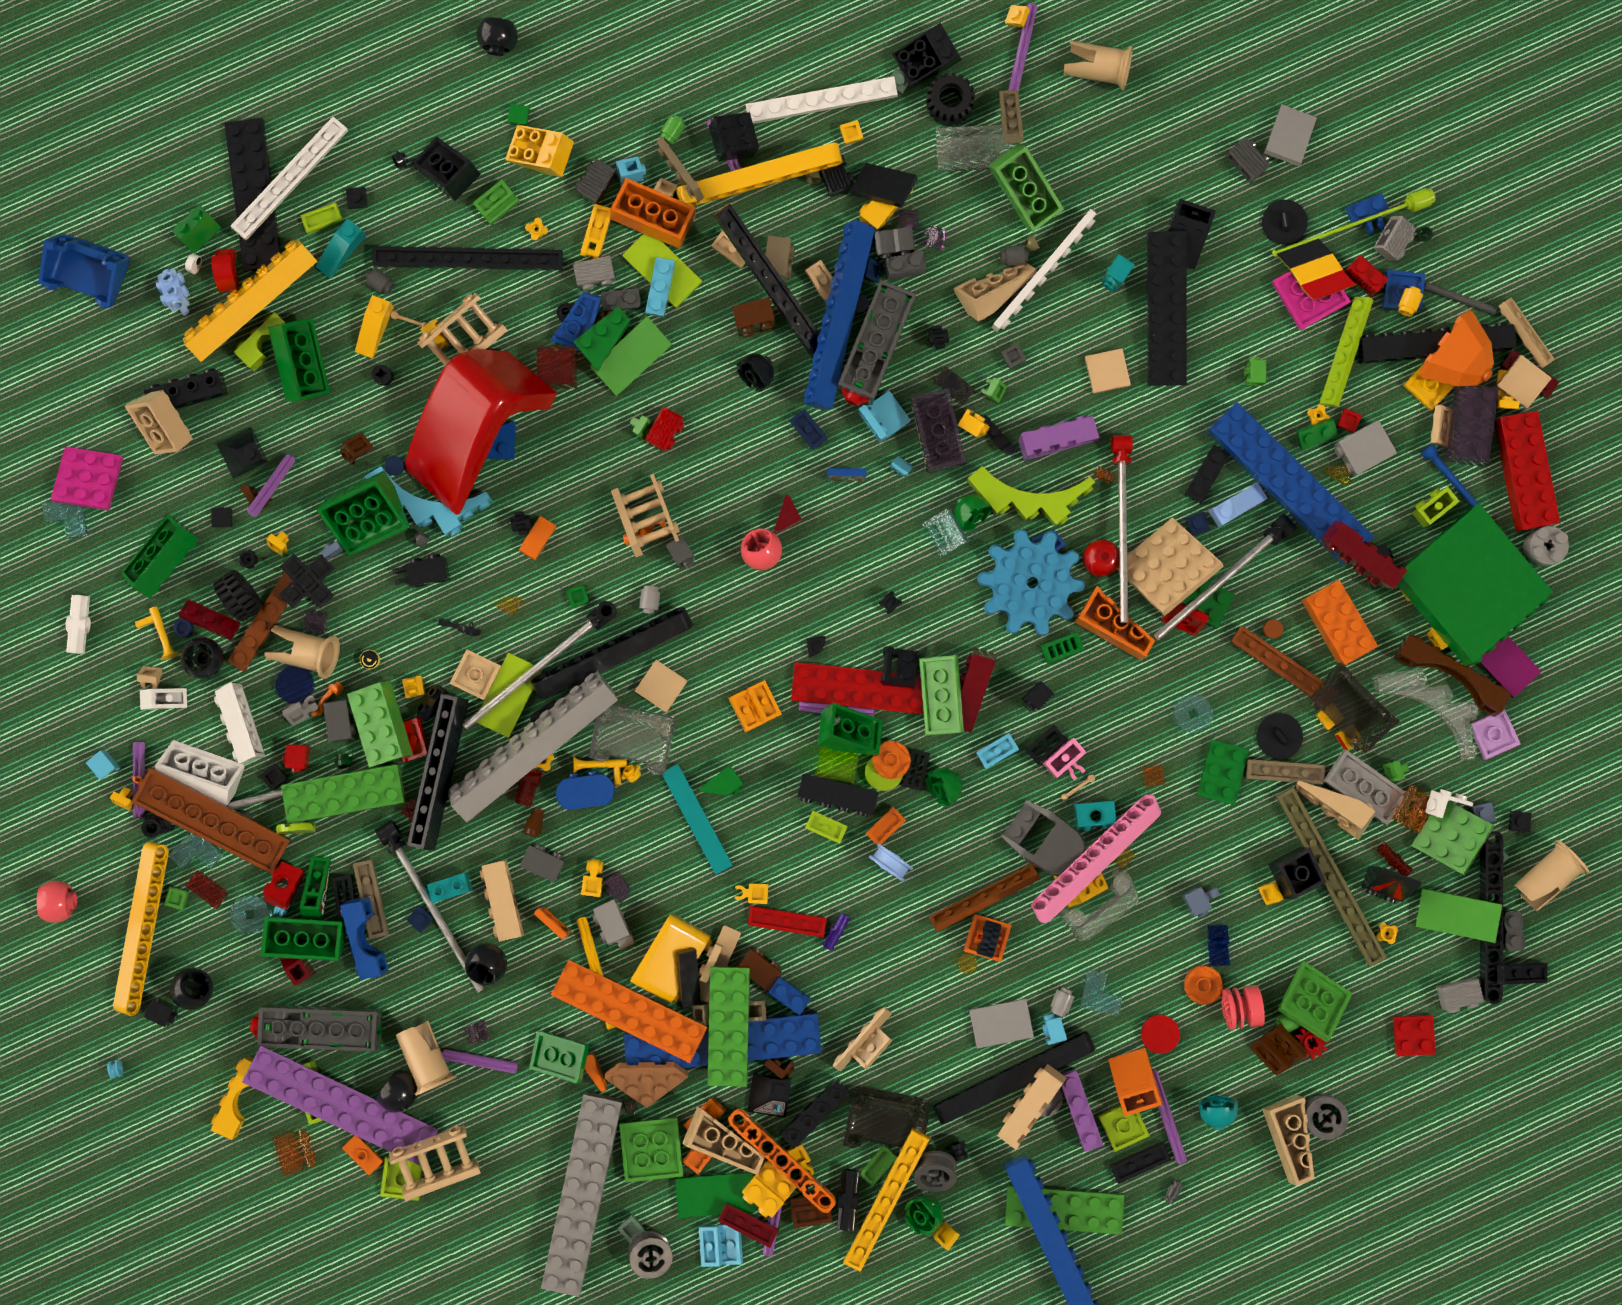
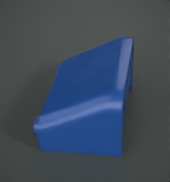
M58 234L44 240L38 284L44 285L49 290H56L64 286L93 296L98 306L110 308L115 305L129 266L130 256L70 235Z

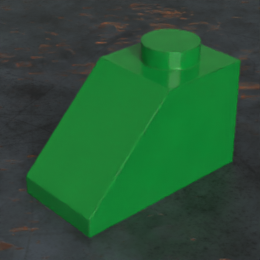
M729 765L699 788V790L705 793L730 795L732 793L735 796L743 790L741 786L744 783Z

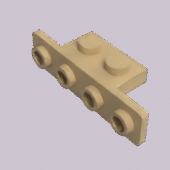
M724 925L715 946L710 945L706 957H709L706 965L702 964L698 973L701 975L699 981L700 1000L707 1003L710 1002V967H727L741 935L740 931Z
M885 1007L878 1010L874 1014L873 1020L863 1026L858 1037L852 1039L848 1044V1048L835 1058V1063L832 1066L842 1071L854 1058L867 1070L893 1041L880 1029L892 1013Z

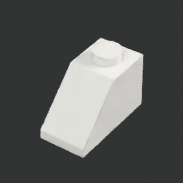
M187 689L140 690L141 710L187 708Z

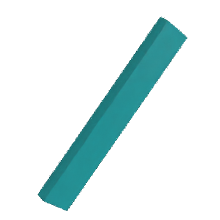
M679 764L662 772L664 780L714 873L718 874L733 866Z

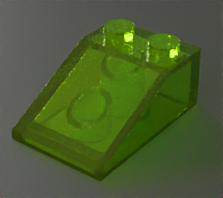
M820 746L815 777L854 783L858 753L834 751Z

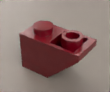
M280 958L283 969L294 986L302 984L316 974L307 959Z

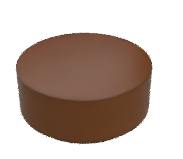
M1269 620L1263 625V633L1267 638H1278L1283 633V625L1278 620Z

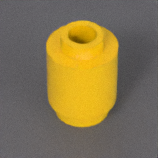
M1411 286L1404 290L1398 304V312L1400 314L1412 317L1417 312L1423 297L1419 288Z

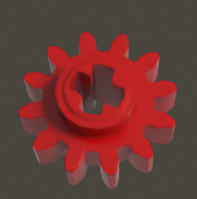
M1300 1027L1301 1034H1294V1036L1298 1038V1043L1307 1051L1304 1058L1306 1059L1309 1055L1312 1060H1315V1054L1323 1057L1320 1051L1328 1050L1324 1046V1043L1328 1042ZM1309 1039L1314 1041L1313 1045L1307 1043Z

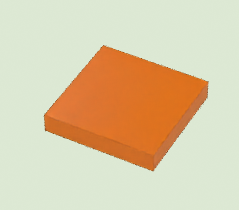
M542 906L534 912V915L562 940L571 933V930L546 907Z

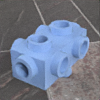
M175 268L172 270L165 269L161 275L157 276L158 282H156V286L159 292L163 293L160 299L165 307L168 306L172 312L180 310L182 315L185 316L190 312L187 308L190 305L188 300L190 293L187 287L183 285L186 282L181 272H177Z

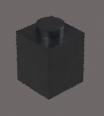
M160 998L152 999L144 1018L166 1027L176 1021L178 1017L176 1012L179 1007Z

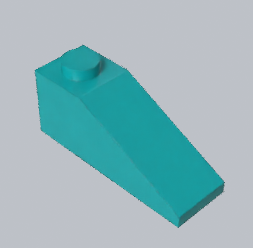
M347 218L335 232L315 267L331 279L365 239L366 234Z

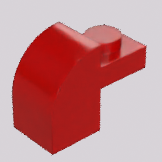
M222 249L216 251L215 256H212V271L219 292L238 290L239 276L235 268V249Z

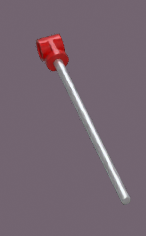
M1112 435L1111 453L1116 454V457L1112 459V464L1118 465L1120 623H1128L1126 465L1132 463V458L1128 456V454H1132V435Z

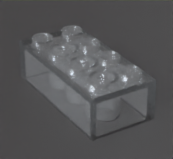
M1002 125L936 128L935 131L937 172L989 170L988 165L1013 148V144L1004 143Z

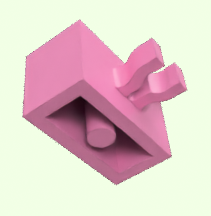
M1071 738L1042 764L1054 778H1058L1063 772L1068 770L1070 777L1076 780L1077 777L1074 775V770L1071 766L1084 773L1085 769L1077 765L1076 761L1087 752L1075 738Z

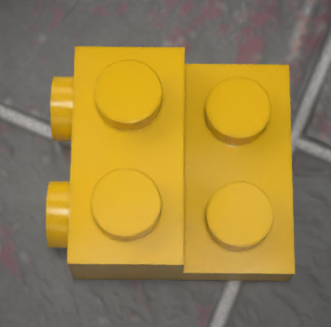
M767 1160L759 1170L758 1175L751 1179L742 1193L746 1202L751 1205L754 1202L759 1207L758 1211L766 1218L768 1215L772 1218L796 1189V1186Z

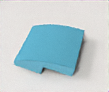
M724 1224L699 1227L701 1267H720L721 1265H741L743 1263L740 1232Z

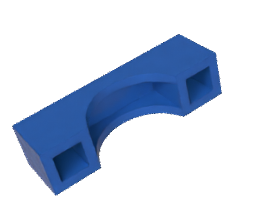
M370 897L348 900L340 905V913L342 918H344L345 932L349 937L350 951L355 960V970L360 980L379 977L388 971L384 952L373 948L365 937V925L374 915Z

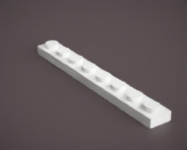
M893 76L746 104V110L750 112L752 122L755 124L895 98L898 95L895 77Z
M332 117L235 220L231 228L247 240L348 132V129L336 118Z
M1092 209L1088 211L991 327L998 332L1000 328L1004 330L1011 322L1009 320L1012 314L1016 316L1023 308L1021 303L1024 300H1030L1035 294L1033 289L1037 285L1041 287L1047 279L1045 275L1049 271L1052 273L1059 265L1057 261L1060 257L1065 258L1069 254L1071 244L1073 242L1077 244L1083 237L1082 231L1085 228L1088 230L1095 223L1093 218L1096 215Z

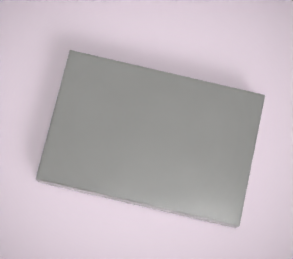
M1281 104L1264 154L1300 167L1317 117Z
M1026 998L969 1009L977 1049L1034 1037Z

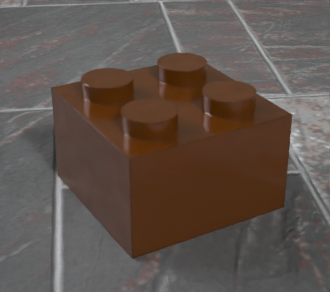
M770 298L732 306L738 336L747 338L753 336L755 332L768 333L772 331V328H775V318Z

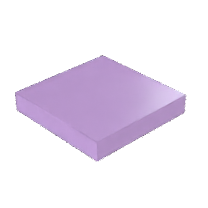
M1505 709L1495 717L1489 715L1468 724L1484 760L1521 744Z

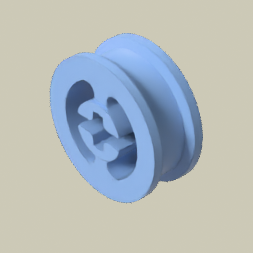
M878 843V850L873 856L870 855L869 858L886 872L904 882V875L908 870H912L913 867L904 862L894 852Z

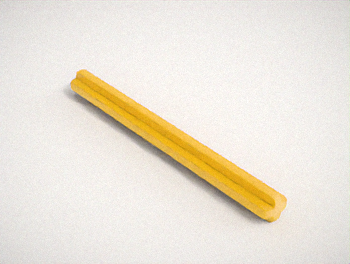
M587 917L578 918L577 925L590 970L603 976ZM605 1022L608 1030L616 1028Z

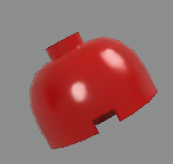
M1106 539L1095 540L1084 549L1082 555L1083 565L1091 575L1098 578L1107 577L1119 568V549L1112 541Z

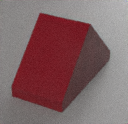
M785 495L774 529L776 534L802 522L789 495Z

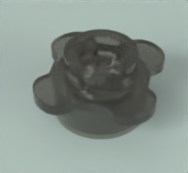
M628 1095V1099L623 1100L626 1115L633 1114L634 1117L636 1116L635 1111L638 1110L637 1102Z

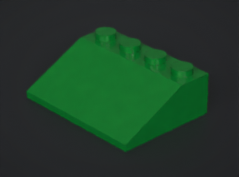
M385 471L325 499L316 509L348 556L410 527L395 486Z

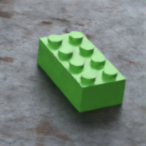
M1018 143L988 165L1027 229L1034 232L1064 210L1025 145Z
M391 681L379 682L347 694L369 768L413 755Z

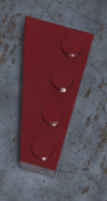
M1334 521L1321 538L1329 551L1338 553L1341 561L1346 564L1350 563L1353 566V570L1357 574L1367 577L1366 581L1374 587L1378 585L1394 589L1408 571L1403 566L1393 565L1394 560L1391 557L1385 556L1380 552L1377 553L1378 548L1367 541L1362 542L1363 537L1343 522Z
M975 647L972 654H969L965 663L967 666L966 673L963 672L960 678V684H962L960 689L964 731L972 733L996 662V654Z

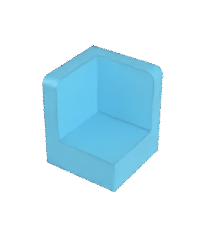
M100 750L86 762L100 780L104 779L113 770L118 771L121 768L106 750Z

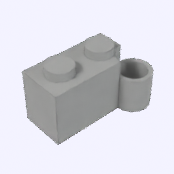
M613 899L593 909L595 914L592 917L595 924L601 927L602 932L600 936L604 944L612 945L617 943L621 950L636 944L616 900Z

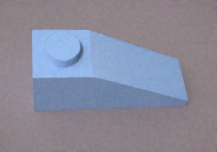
M1257 482L1208 512L1219 528L1268 498Z

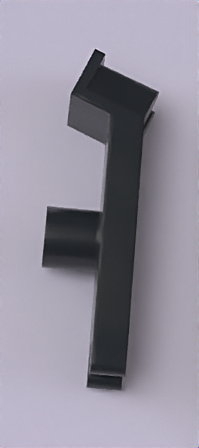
M984 415L985 423L990 426L987 435L1008 456L1016 448L1007 440L991 419Z

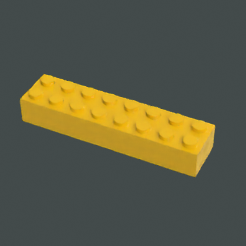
M299 239L290 241L285 246L286 250L283 253H276L270 259L272 262L269 265L261 266L256 271L257 275L254 278H247L241 284L243 287L240 290L232 291L227 296L228 300L225 303H218L212 309L214 312L211 315L203 316L198 321L199 325L193 329L191 327L183 334L185 336L183 338L185 346L200 362L318 262Z

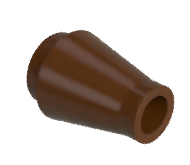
M533 808L530 817L523 827L525 829L524 834L536 838L539 837V834H542L545 811Z

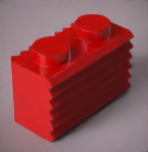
M1361 255L1344 271L1353 282L1358 284V287H1361V289H1364V292L1370 294V297H1373L1389 280Z
M663 406L645 441L666 453L668 449L671 450L676 442L674 437L677 432L679 434L682 432L685 423H683L684 418Z

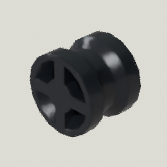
M377 365L372 370V378L377 384L387 386L393 381V372L385 365Z
M891 591L878 604L884 606L886 613L889 615L902 601L897 599L895 593Z
M957 1141L946 1145L950 1155L956 1161L969 1157L964 1148L966 1146L965 1141Z

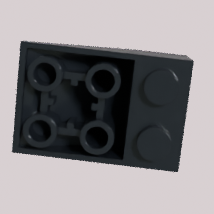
M941 23L892 53L910 86L933 77L962 60Z
M1179 199L1167 231H1187V267L1195 270L1216 210Z

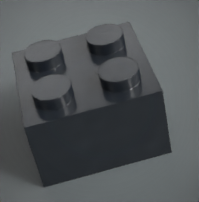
M750 112L713 118L709 129L718 162L754 157L759 149V144Z
M1298 847L1268 864L1284 899L1295 900L1326 883L1310 847Z

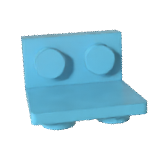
M890 391L877 398L873 405H863L858 410V413L880 443L911 421Z

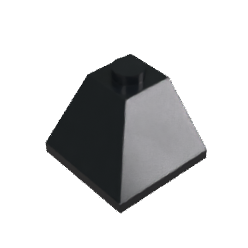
M252 428L217 444L233 478L268 462Z

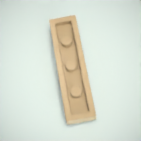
M1512 297L1500 304L1501 314L1509 320L1511 325L1514 324L1515 333L1521 337L1524 347L1530 350L1534 361L1541 368L1554 361V357Z

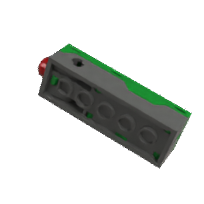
M880 280L838 383L837 391L843 394L847 403L854 406H859L863 403L873 405L915 301L916 293Z
M266 1004L259 1007V1013L251 1019L250 1031L257 1038V1047L375 1052L381 1048L383 1009Z

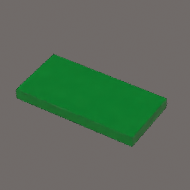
M747 1171L675 1178L678 1218L721 1215L727 1202L746 1212H756V1204L753 1202L751 1205L746 1202L742 1193L743 1189L753 1178V1173Z

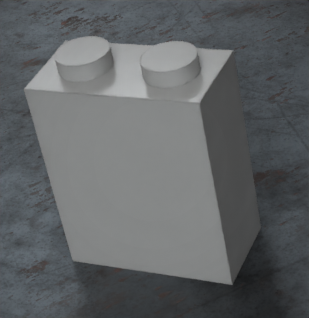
M1379 420L1334 444L1336 455L1342 458L1345 463L1344 469L1349 475L1351 474L1352 478L1397 454Z

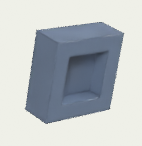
M331 541L320 552L324 558L329 560L344 549L339 542Z
M1492 802L1471 806L1472 814L1489 823L1496 821Z

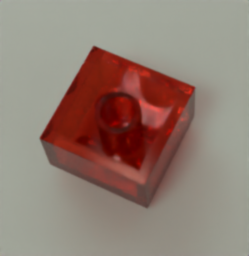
M537 347V376L552 389L578 388L576 347Z

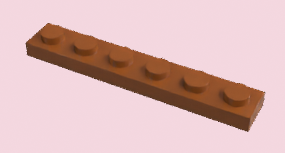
M283 573L262 606V609L258 612L227 661L243 672H246L269 636L271 629L276 625L288 606L286 601L279 595L292 582L285 573Z
M1244 626L1239 627L1230 641L1324 707L1328 706L1337 692L1336 689Z
M1030 864L930 915L929 919L936 932L1032 885L1040 880L1034 867Z

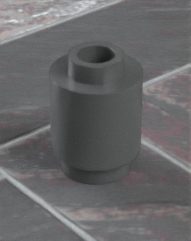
M1023 245L1006 246L1005 249H1000L1001 264H1006V266L1024 265L1025 261H1028V249H1024Z
M377 268L369 270L366 274V284L380 294L388 295L395 286L392 278Z

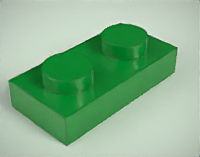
M1332 418L1296 431L1299 447L1302 450L1338 437L1335 422Z

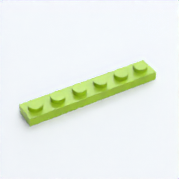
M1354 297L1319 403L1321 405L1339 407L1373 303V299L1370 297Z

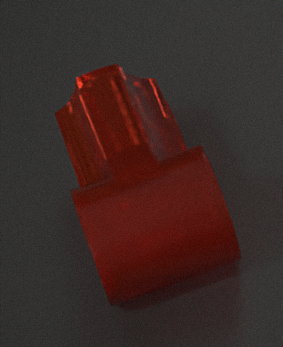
M532 769L519 780L520 785L515 803L532 807L536 788L540 784L542 770Z

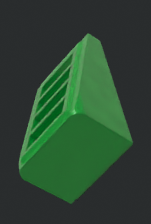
M1078 632L1040 646L1047 664L1084 650ZM1071 638L1074 639L1077 649H1073L1070 641ZM1063 641H1066L1069 652H1066ZM1056 644H1058L1060 647V650L1062 652L1061 655L1058 654V651L1055 646ZM1050 646L1055 656L1053 658H1051L1050 652L1048 650V647Z

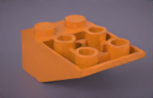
M1146 1048L1108 1059L1124 1116L1164 1105Z

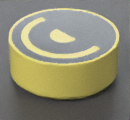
M366 650L360 656V663L366 669H375L380 663V656L373 650Z

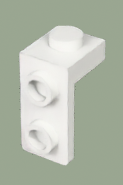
M1440 789V792L1431 791L1425 813L1443 818L1448 800L1473 806V802L1467 801V796L1457 793L1455 797L1451 796L1452 792Z

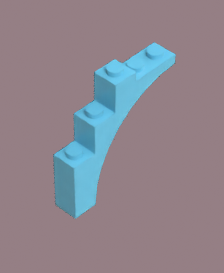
M381 466L365 475L367 479L385 471L395 486L403 510H408L415 524L419 527H426L435 518L446 536L451 535L453 537L461 532L460 529L464 527L460 521L461 519L467 520L474 515L473 512L478 509L480 511L490 506L489 503L493 501L490 495L484 492L476 497L467 499L461 513L455 515L442 502L428 501L403 490Z

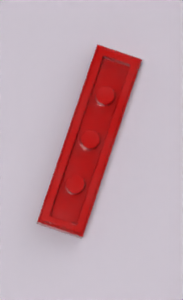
M751 906L748 925L824 937L827 918Z

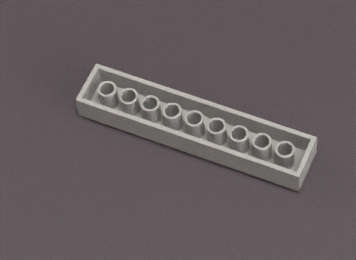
M598 671L588 675L580 686L573 687L570 694L565 698L557 700L554 707L550 710H545L539 719L529 723L522 733L514 735L509 743L504 747L498 748L491 758L483 760L475 771L467 773L464 780L459 784L455 783L451 786L448 795L452 808L466 823L618 701L612 687Z
M588 1091L583 1094L541 1289L577 1297L582 1292L624 1099Z

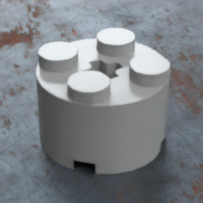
M1546 526L1532 531L1523 542L1524 555L1526 554L1531 564L1539 567L1561 562L1569 549L1567 534L1553 526Z

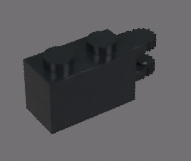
M440 554L430 555L427 560H422L421 558L412 559L410 563L405 564L406 566L392 569L393 574L407 572L408 578L396 580V586L409 583L410 587L417 588L451 580L447 560L444 556H440Z

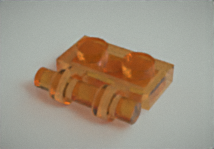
M1410 785L1403 794L1404 799L1400 807L1397 806L1395 810L1394 820L1401 823L1403 817H1405L1402 825L1420 834L1429 815L1425 811L1430 795L1421 790H1418L1417 794L1414 795L1417 787ZM1412 801L1413 803H1412V805H1411L1409 811H1407V809H1408V807H1409V805H1410V802Z
M305 1128L298 1130L300 1138L297 1139L295 1138L294 1131L273 1138L283 1176L303 1170L302 1162L305 1161L308 1168L316 1166L314 1161L315 1154L311 1151L309 1143L311 1139L307 1135ZM300 1144L302 1145L304 1155L301 1156L297 1146Z

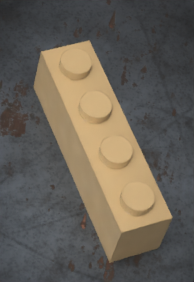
M507 860L483 865L482 870H480V877L482 882L485 881L487 888L484 889L486 900L490 901L491 908H488L490 918L494 919L495 927H493V933L495 938H498L500 942L523 936V927Z

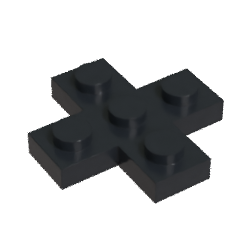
M292 554L279 566L292 580L279 593L291 608L307 595L321 609L335 596L321 582L335 569L323 555H320L307 567L295 554Z

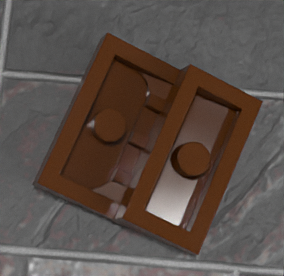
M1282 1024L1268 1031L1250 1046L1276 1076L1288 1070L1293 1063L1304 1058L1307 1054V1051Z

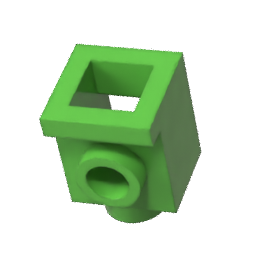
M1260 357L1249 358V362L1244 367V376L1247 379L1243 382V386H1263L1266 383V360H1261Z

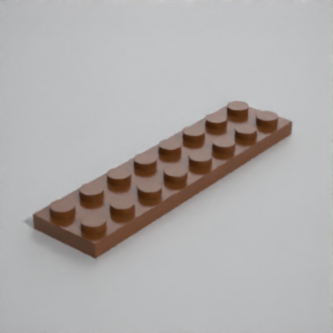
M152 767L149 768L132 800V803L271 874L291 840L282 834H276L275 830Z

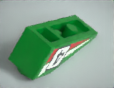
M311 856L299 908L303 919H323L331 858Z

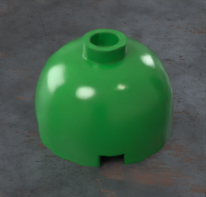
M980 495L962 496L956 502L954 518L957 525L964 532H968L977 527L975 523L980 519L982 522L986 520L992 511V507Z
M938 768L927 774L929 776L926 778L927 787L933 797L936 794L939 799L937 801L939 805L948 807L959 799L962 794V778L958 773L948 768Z
M919 1195L907 1202L904 1211L907 1209L905 1220L916 1234L922 1233L925 1236H929L940 1228L943 1223L944 1212L942 1206L934 1197Z

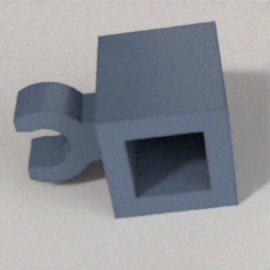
M1200 886L1181 894L1191 915L1198 916V918L1209 913L1208 910L1212 908L1209 900L1220 895L1215 887L1204 892Z

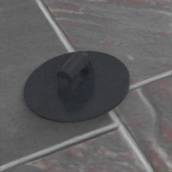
M1284 199L1273 202L1267 207L1262 217V228L1265 235L1271 241L1282 245L1298 241L1306 232L1308 225L1305 210L1301 205L1292 200Z
M1284 713L1269 715L1260 723L1257 729V743L1260 749L1267 756L1274 759H1286L1293 756L1300 749L1303 742V731L1299 722L1292 716Z

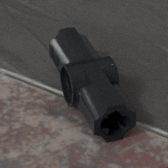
M842 1169L841 1187L838 1192L837 1208H839L837 1229L842 1231H854L855 1209H857L858 1204L857 1185L859 1170Z

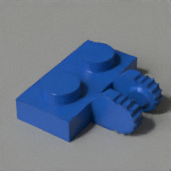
M1381 193L1348 206L1346 212L1351 223L1386 211L1389 208ZM1382 216L1375 218L1374 220L1379 230L1385 229ZM1370 220L1364 222L1367 233L1369 235L1374 233L1372 222Z

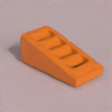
M596 1053L587 1054L584 1069L599 1090L604 1092L608 1086Z

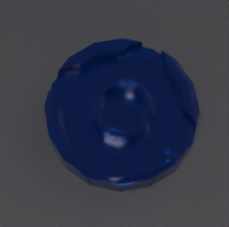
M295 666L284 668L276 678L275 688L277 694L283 701L288 703H302L314 691V678L307 669Z

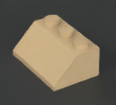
M164 390L150 392L125 405V408L154 454L177 452L193 440L189 429L184 425L179 413L173 407Z

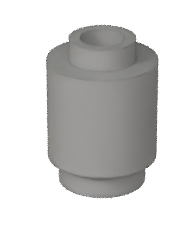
M644 586L643 590H641L639 609H643L642 613L654 614V611H658L659 587Z
M1062 987L1061 990L1057 989L1050 1005L1052 1007L1050 1012L1065 1017L1066 1013H1069L1075 998L1072 995L1073 991Z

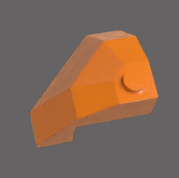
M1469 309L1456 319L1451 333L1446 332L1438 343L1440 348L1427 357L1419 376L1454 386H1477L1483 381L1489 380L1492 375L1491 369L1494 365L1492 343L1473 311Z

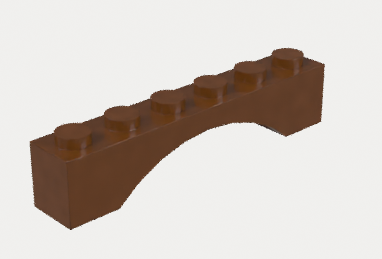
M1410 634L1403 639L1394 656V659L1409 668L1429 667L1451 675L1468 690L1477 708L1493 717L1502 713L1511 695L1510 692L1506 691L1505 687L1492 683L1488 677L1475 673L1471 667L1458 663L1454 657L1441 653L1437 647L1424 643L1418 636Z

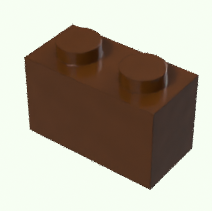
M751 948L737 967H750V979L768 991L782 973L780 970L781 966L774 960L769 962L765 959L764 956L766 954L758 948L755 950Z

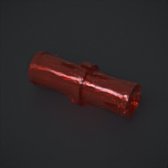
M1386 842L1376 849L1385 858L1390 867L1393 866L1400 874L1408 876L1413 871V868L1401 858L1402 856L1393 851Z

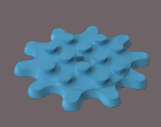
M1018 529L1014 532L1015 543L1011 549H1003L997 544L989 548L988 552L995 561V568L991 572H981L977 577L980 585L988 586L993 591V597L985 603L984 611L989 615L999 611L1005 612L1008 615L1006 629L1011 634L1019 632L1022 624L1030 622L1034 625L1038 635L1045 636L1049 633V619L1052 616L1058 615L1064 620H1071L1074 617L1075 612L1068 604V597L1072 593H1082L1086 588V583L1082 579H1075L1070 574L1071 567L1079 561V554L1074 550L1064 554L1058 553L1055 549L1057 535L1053 531H1047L1041 541L1034 543L1030 541L1026 530ZM1031 577L1037 579L1035 588H1029L1027 585V581Z

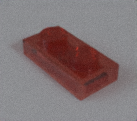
M197 870L185 885L215 909H218L229 895V892L200 870Z

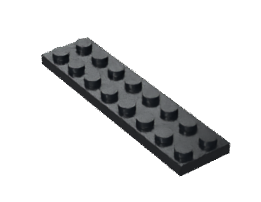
M262 117L224 123L237 218L272 182L264 119ZM276 210L269 215L247 240L239 235L243 270L245 272L256 271L263 265L267 266L272 262L270 259L279 252L281 254Z
M1187 231L1147 232V386L1187 385Z

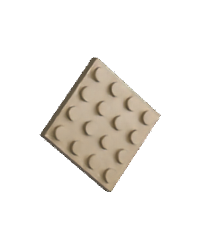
M1173 517L1127 555L1128 582L1164 616L1224 567L1218 558Z

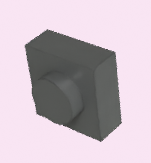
M1018 343L1001 351V355L1009 370L1027 360Z

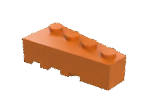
M1096 586L1075 623L1142 661L1149 653L1155 640L1129 617L1128 623H1120V608Z

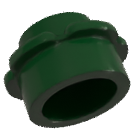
M344 753L337 755V759H334L333 762L336 763V768L345 769L352 766L351 761L353 758Z

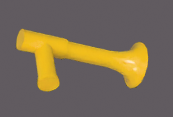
M158 607L150 608L151 615L135 621L136 627L140 629L154 622L163 646V656L160 660L177 657L180 652L174 651L169 643Z
M573 755L574 774L583 768H613V784L622 785L621 768L627 767V759L585 761L579 760Z

